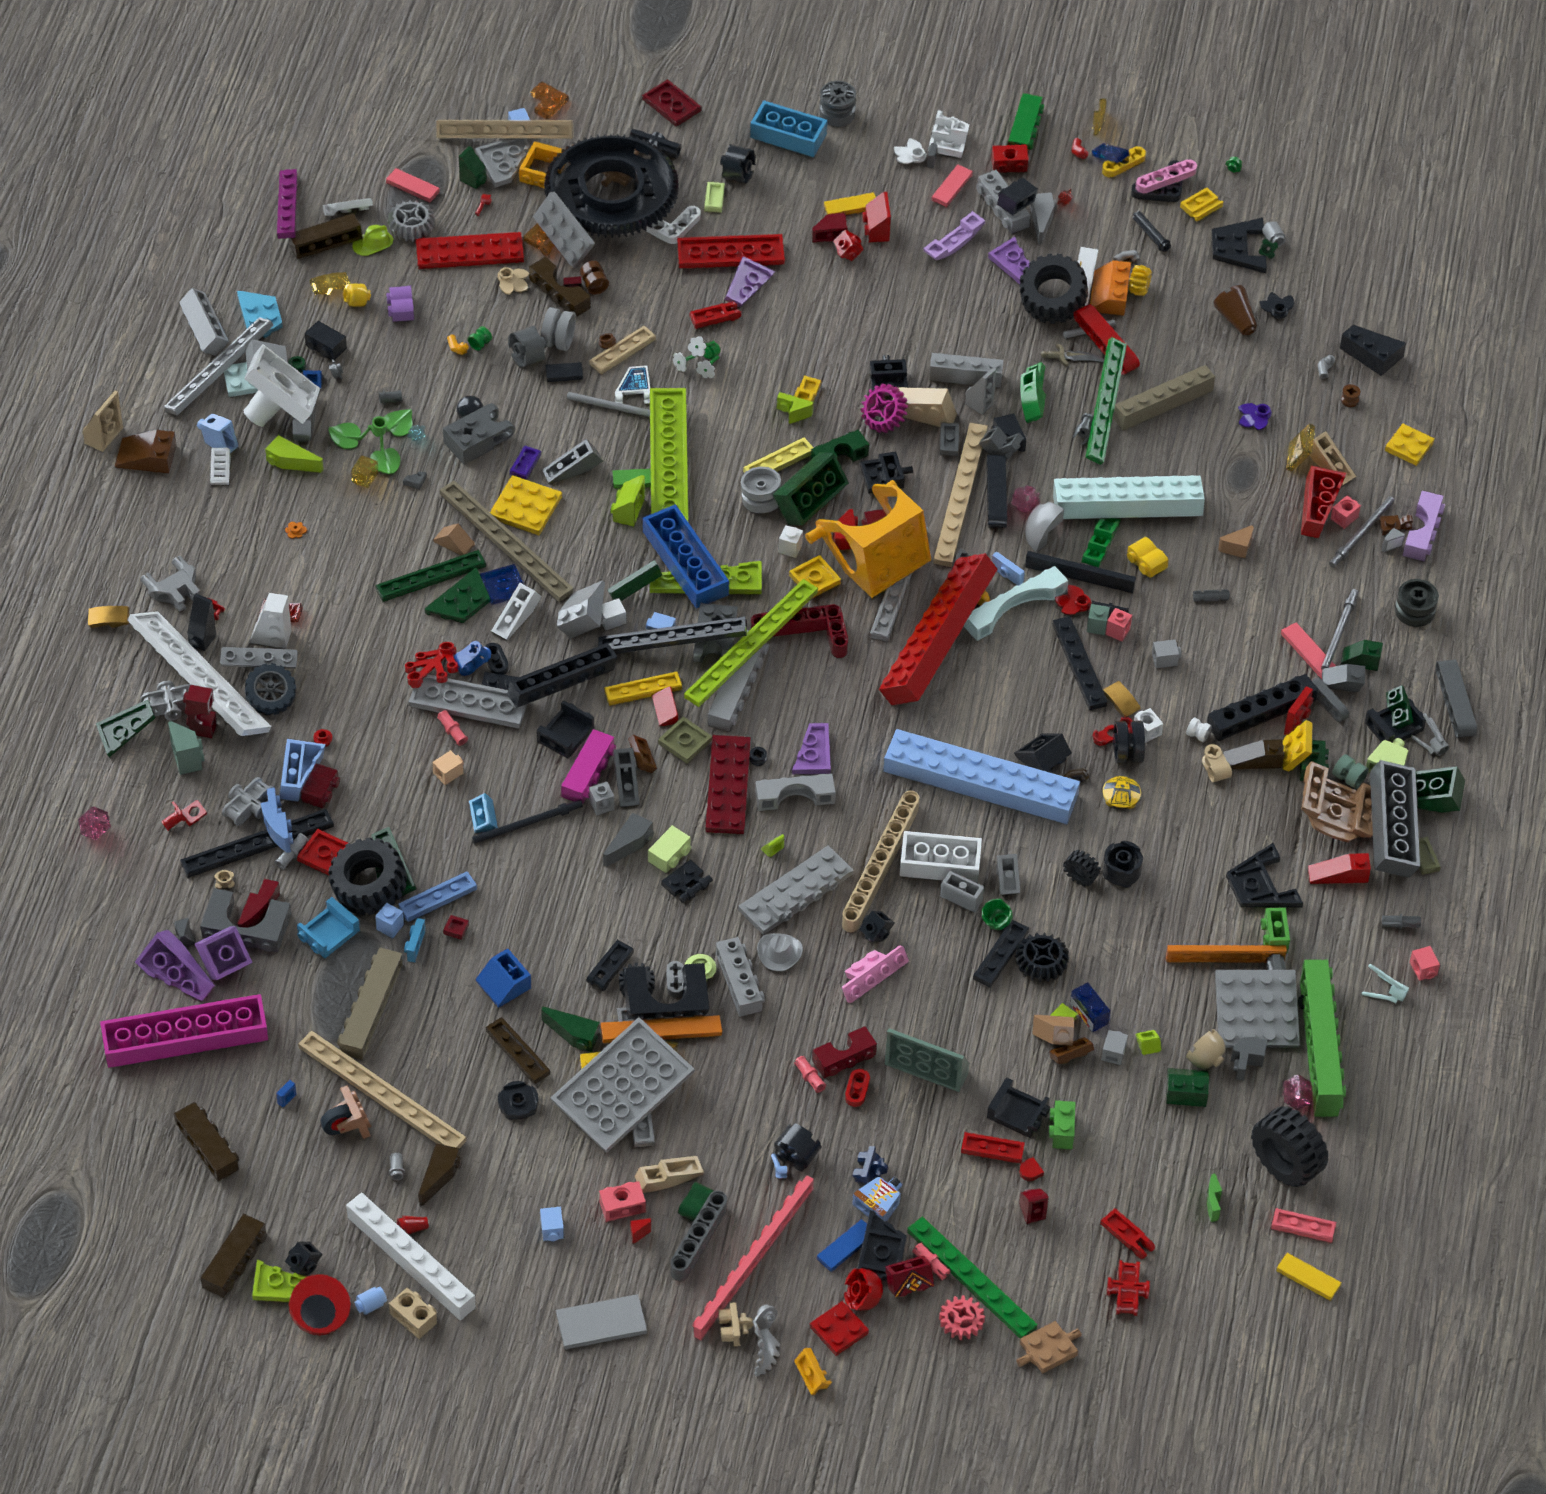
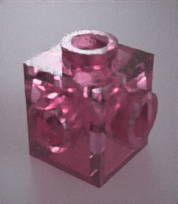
M1029 485L1018 487L1013 494L1012 505L1017 506V510L1025 513L1033 511L1040 503V493L1036 492V488Z
M91 807L78 819L81 835L95 840L111 828L108 812L96 807Z
M1298 1074L1283 1082V1096L1286 1104L1299 1110L1313 1103V1086L1309 1080Z

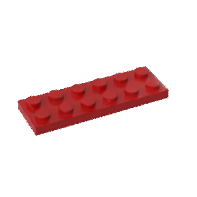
M521 232L416 239L418 269L524 262Z
M782 234L677 238L679 268L739 266L743 256L760 265H785Z

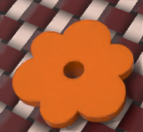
M290 522L288 527L285 528V532L288 533V537L291 539L295 537L301 538L302 534L307 532V528L301 522Z

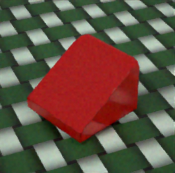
M651 1218L630 1221L632 1244L638 1242L651 1232Z

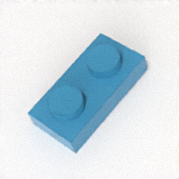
M417 918L415 925H412L410 928L409 936L411 938L410 941H406L404 953H407V961L415 963L426 931L424 919Z

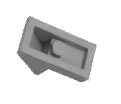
M1017 854L997 855L996 875L999 877L1000 895L1020 893Z

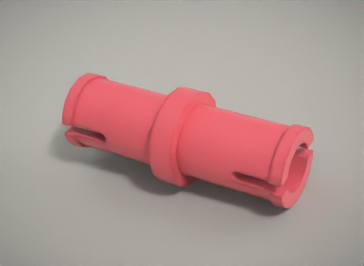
M447 710L440 712L437 719L445 727L446 733L453 737L458 746L464 745L468 737L460 729L459 723L452 719Z
M804 1056L798 1057L794 1065L803 1074L802 1078L810 1083L816 1093L822 1092L826 1084L819 1077L817 1069L812 1067Z
M922 1243L915 1246L917 1250L914 1248L912 1253L917 1257L925 1256L932 1265V1271L940 1280H944L947 1277L946 1273L950 1274L951 1270L938 1260L939 1257L936 1254H932Z

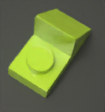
M779 392L777 396V409L789 413V424L812 417L814 402Z

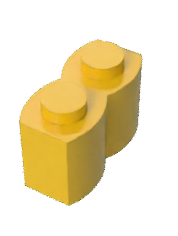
M1144 537L1128 546V560L1139 566L1140 572L1149 578L1168 568V557L1149 538Z

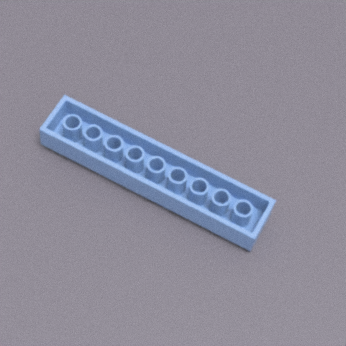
M896 729L884 757L883 772L1064 824H1068L1079 794L1080 781Z

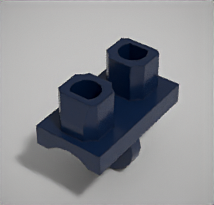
M869 1146L868 1152H859L858 1163L864 1167L854 1169L853 1178L855 1182L866 1185L876 1177H880L881 1174L888 1172L889 1167L884 1163L885 1159L875 1152V1146Z

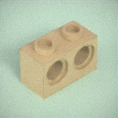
M408 1288L389 1303L390 1314L418 1339L437 1324L435 1308L430 1304L424 1303L417 1292H412Z

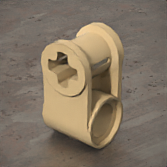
M1214 744L1208 745L1204 751L1205 755L1202 759V764L1211 782L1231 778L1232 769L1221 748Z

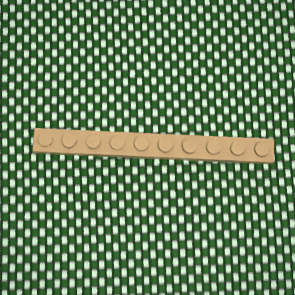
M969 424L938 541L934 564L952 567L983 449L979 442L987 432L988 426Z
M311 1031L298 1043L299 1049L435 1143L460 1149L466 1142V1137L315 1032Z

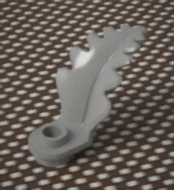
M769 1305L760 1307L757 1316L753 1320L755 1333L759 1338L758 1346L760 1347L758 1357L760 1358L756 1361L758 1366L754 1372L756 1377L766 1374V1369L770 1371L772 1369L771 1363L773 1365L777 1363L773 1356H780L776 1347H780V1344L769 1331L778 1313L775 1307Z

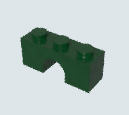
M858 429L822 445L815 446L811 449V460L819 452L834 453L837 460V456L846 455L852 462L869 456V443Z

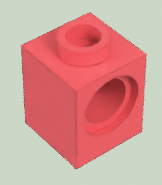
M1346 496L1332 507L1330 519L1345 529L1359 517L1361 505L1349 496Z
M1115 608L1107 620L1105 635L1123 642L1131 629L1132 615Z
M1431 946L1412 951L1410 964L1419 981L1432 979L1438 975L1440 963Z

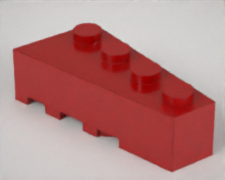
M1316 466L1310 467L1305 483L1301 535L1314 538L1320 537L1347 473Z

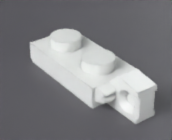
M367 198L323 205L325 216H334L338 210H341V213L352 212L351 208H358L359 211L368 210L369 206L373 204L372 199Z

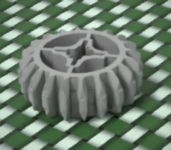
M409 200L406 203L402 201V204L396 203V206L392 207L388 215L389 230L393 233L394 237L398 236L399 240L404 238L405 241L408 239L414 241L417 238H426L427 234H431L435 226L434 212L430 209L429 205H425L424 202L418 203L417 200L415 202Z

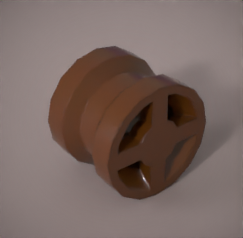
M1349 384L1343 388L1341 396L1343 405L1347 407L1358 405L1361 393L1359 387Z

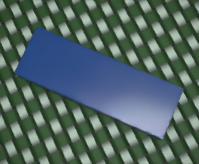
M861 1219L817 1255V1260L830 1272L835 1270L862 1247L867 1223Z

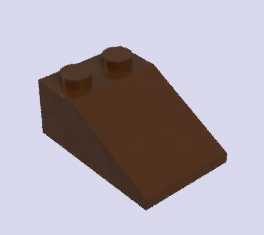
M153 430L123 437L115 468L169 473L177 446L175 432Z

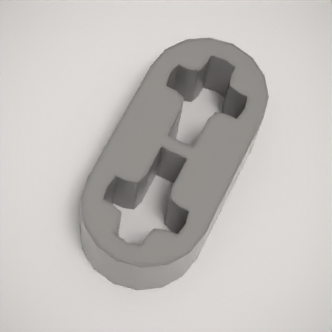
M679 961L670 962L666 968L667 992L674 998L681 997L684 993L681 971L684 965ZM673 969H677L678 976H674ZM674 983H678V990H674Z

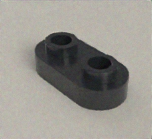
M497 643L486 644L484 647L489 648L491 654H494L486 662L490 672L505 675L509 668L502 647Z

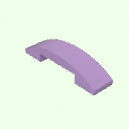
M972 211L960 220V226L940 241L936 239L923 248V251L935 260L948 257L969 242L985 224V220Z

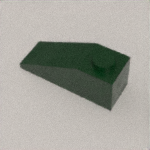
M542 1006L541 1015L542 1021L571 1046L581 1051H593L600 1034V1022Z

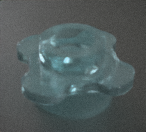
M415 425L411 427L408 431V438H411L412 441L424 438L425 426Z

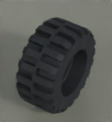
M1050 253L1046 257L1041 255L1037 257L1036 261L1032 260L1029 263V267L1024 268L1023 275L1020 277L1019 287L1022 304L1026 312L1031 313V317L1034 319L1040 318V322L1046 323V321H1050V324H1056L1057 321H1060V323H1064L1066 319L1069 318L1071 320L1074 318V311L1086 305L1088 297L1087 277L1085 276L1084 269L1080 267V263L1076 260L1073 261L1070 256L1063 257V254L1059 253L1057 255ZM1051 279L1063 280L1070 285V289L1064 295L1057 298L1044 297L1037 291L1041 284Z
M365 838V840L357 839L355 843H348L345 845L346 848L340 849L336 853L337 857H333L331 861L332 866L329 867L328 879L337 900L342 906L352 913L356 911L359 915H365V913L372 915L380 911L386 903L393 906L395 904L394 901L400 899L402 896L401 891H404L406 888L407 874L398 851L390 843H384L382 839L378 838L376 840ZM377 867L383 869L380 877L370 884H352L356 875L367 868Z
M1277 1107L1254 1125L1251 1139L1252 1146L1255 1148V1154L1260 1158L1261 1164L1268 1169L1267 1171L1273 1174L1278 1181H1283V1184L1291 1185V1187H1302L1321 1173L1327 1166L1329 1153L1326 1150V1142L1322 1139L1323 1136L1317 1131L1316 1126L1305 1115H1301L1298 1110H1293L1291 1107Z

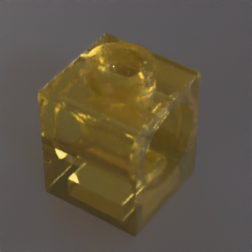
M361 455L351 470L352 482L369 488L378 475V461Z

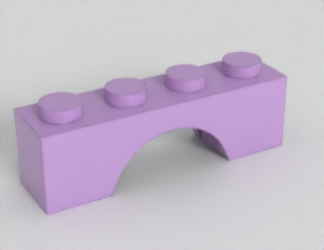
M1426 491L1421 492L1415 516L1420 518L1425 526L1419 530L1409 531L1403 556L1425 561L1426 555H1430L1433 546L1430 542L1435 541L1437 533L1434 529L1439 528L1441 517L1438 516L1439 514L1443 515L1445 504H1442L1443 496Z

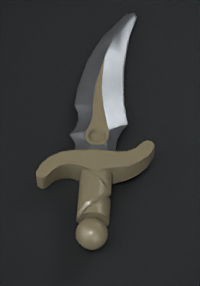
M1056 344L1059 352H1041L1042 358L1059 359L1060 363L1068 367L1069 363L1065 359L1100 362L1105 360L1100 356L1087 352H1064V347L1061 344Z

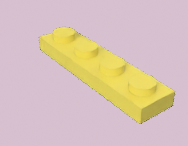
M804 437L743 467V472L745 473L755 467H769L778 472L810 456L813 447Z

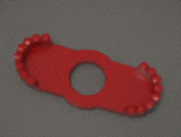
M1121 717L1120 721H1125L1129 729L1133 720L1129 717ZM1108 725L1099 732L1095 730L1092 735L1094 743L1103 746L1112 742L1113 737L1109 736L1107 732L1113 730L1114 725Z

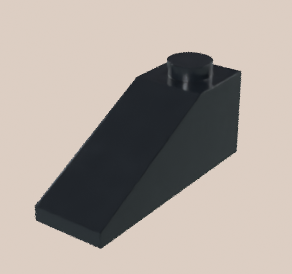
M196 593L193 598L187 635L188 643L193 648L206 651L217 634L212 600Z

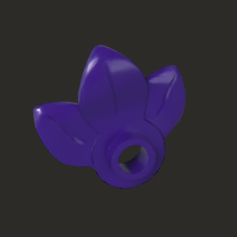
M1253 403L1238 406L1239 411L1244 414L1239 421V425L1246 428L1254 426L1257 430L1265 428L1272 413L1270 407L1266 404L1256 406Z

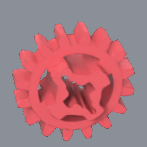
M962 1295L961 1300H958L956 1296H954L953 1302L946 1300V1306H941L939 1314L940 1327H945L944 1333L951 1332V1338L959 1335V1340H962L963 1336L970 1339L971 1334L977 1336L978 1330L983 1329L985 1321L984 1309L979 1308L980 1303H972V1297L969 1300H965L964 1295Z

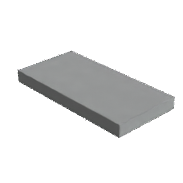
M638 1294L556 1310L564 1350L647 1334Z

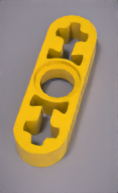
M1133 147L1105 161L1102 168L1103 175L1115 177L1143 163L1146 156L1145 149ZM1121 160H1126V161H1128V163H1127V164H1122V163H1120V161H1121Z

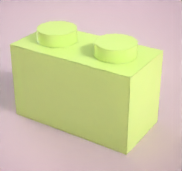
M671 826L648 850V862L667 873L671 868L677 866L683 856L690 852L691 837L676 827Z

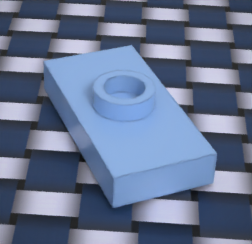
M995 552L992 555V562L997 567V572L1018 586L1023 584L1025 571L1000 553Z

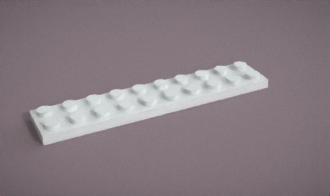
M158 611L130 614L128 621L133 625V628L178 671L180 676L184 677L191 685L213 688L214 703L212 708L235 729L237 734L245 736L269 732L270 724Z

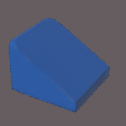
M303 371V375L320 389L322 388V371Z

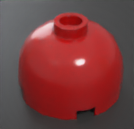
M863 1268L853 1269L849 1273L845 1281V1285H848L847 1292L844 1291L847 1306L859 1311L874 1308L883 1295V1286L879 1276L875 1272Z

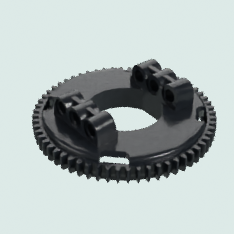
M618 133L617 136H612V134L610 136H605V134L598 136L597 134L594 138L590 136V139L584 137L583 141L578 139L577 144L572 142L571 147L567 145L566 150L562 149L561 153H557V157L553 158L546 171L544 190L546 197L550 192H555L586 232H591V236L596 233L597 237L603 234L604 238L607 235H610L611 238L617 235L620 238L621 234L627 237V233L633 236L635 231L640 234V229L647 231V226L653 228V224L658 225V220L663 221V217H667V213H671V209L676 204L679 194V183L675 165H673L669 156L665 155V152H661V148L656 149V145L651 146L650 142L645 143L644 139L640 141L638 137L633 139L632 135L626 137L625 134L619 136ZM635 150L647 156L650 155L651 158L645 159L634 154ZM568 162L570 165L564 170L563 173L559 174L558 169L561 170L563 166ZM621 172L634 179L636 191L623 199L604 200L590 194L586 183L590 178L599 173Z

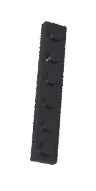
M1071 616L1053 620L1052 626L1088 709L1094 710L1107 707V699Z

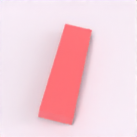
M1297 622L1282 629L1281 635L1322 679L1321 666L1326 654ZM1331 662L1330 667H1335L1336 665Z

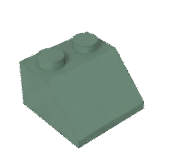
M172 721L168 722L171 746L179 774L202 770V762L205 759L201 738L197 739L195 731Z

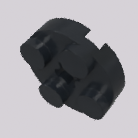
M510 1082L498 1094V1107L508 1120L525 1119L533 1116L537 1111L539 1104L538 1092L532 1085L531 1087L526 1085V1082ZM516 1097L523 1100L521 1103L514 1102Z

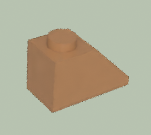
M1034 1015L1032 1034L1051 1044L1073 1046L1074 1017Z

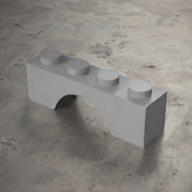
M832 774L793 778L784 777L772 780L764 779L755 783L758 811L778 809L780 802L792 795L805 796L811 799L815 805L835 804V787Z

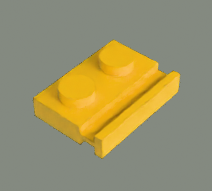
M1207 187L1180 203V208L1190 217H1194L1196 222L1223 207V201L1218 200V197Z

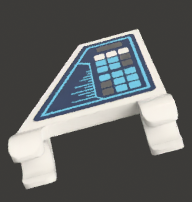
M647 366L628 368L615 391V402L623 404V395L644 394V403L650 404V382Z

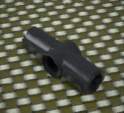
M632 129L630 132L633 139L636 137L640 141L644 139L645 143L650 142L651 146L656 145V149L661 148V152H665V155L678 158L680 155L682 144L665 139L659 132L649 134L637 129Z

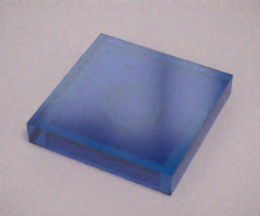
M515 564L480 573L490 597L491 605L510 600L519 583L523 584Z

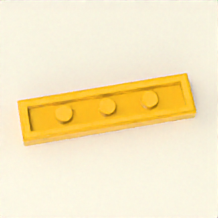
M676 671L604 687V692L608 704L611 706L652 697L653 694L671 686L672 692L682 690V683Z

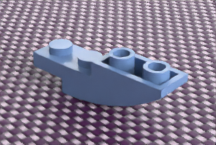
M275 788L267 789L268 802L261 803L264 823L273 841L281 849L289 853L291 852L290 844H294L292 832L289 833V831H292L291 820H287L286 813L282 812L281 808H278L281 806L280 795H276Z

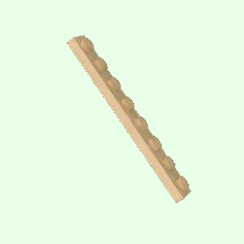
M573 120L436 121L437 138H573Z

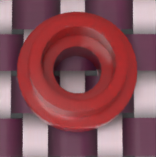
M320 729L313 735L314 742L325 744V747L329 746L333 739L332 733L326 729Z

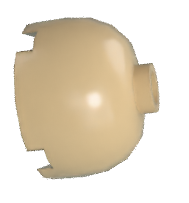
M1212 1029V1033L1210 1031L1207 1032L1193 1045L1195 1047L1193 1053L1189 1050L1186 1058L1198 1068L1206 1069L1213 1065L1217 1067L1224 1060L1222 1056L1225 1053L1226 1046L1220 1034L1215 1029Z

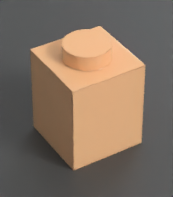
M450 750L433 761V774L446 785L463 774L464 762L459 755H455Z

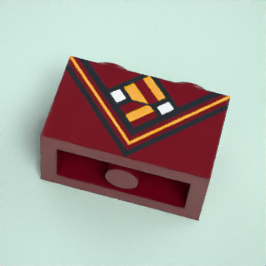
M925 1256L885 1266L888 1289L895 1297H903L908 1295V1293L924 1291L934 1286L932 1265Z

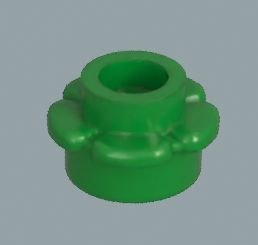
M1230 157L1229 161H1226V166H1228L1227 168L1230 172H1239L1242 168V161L1238 157Z

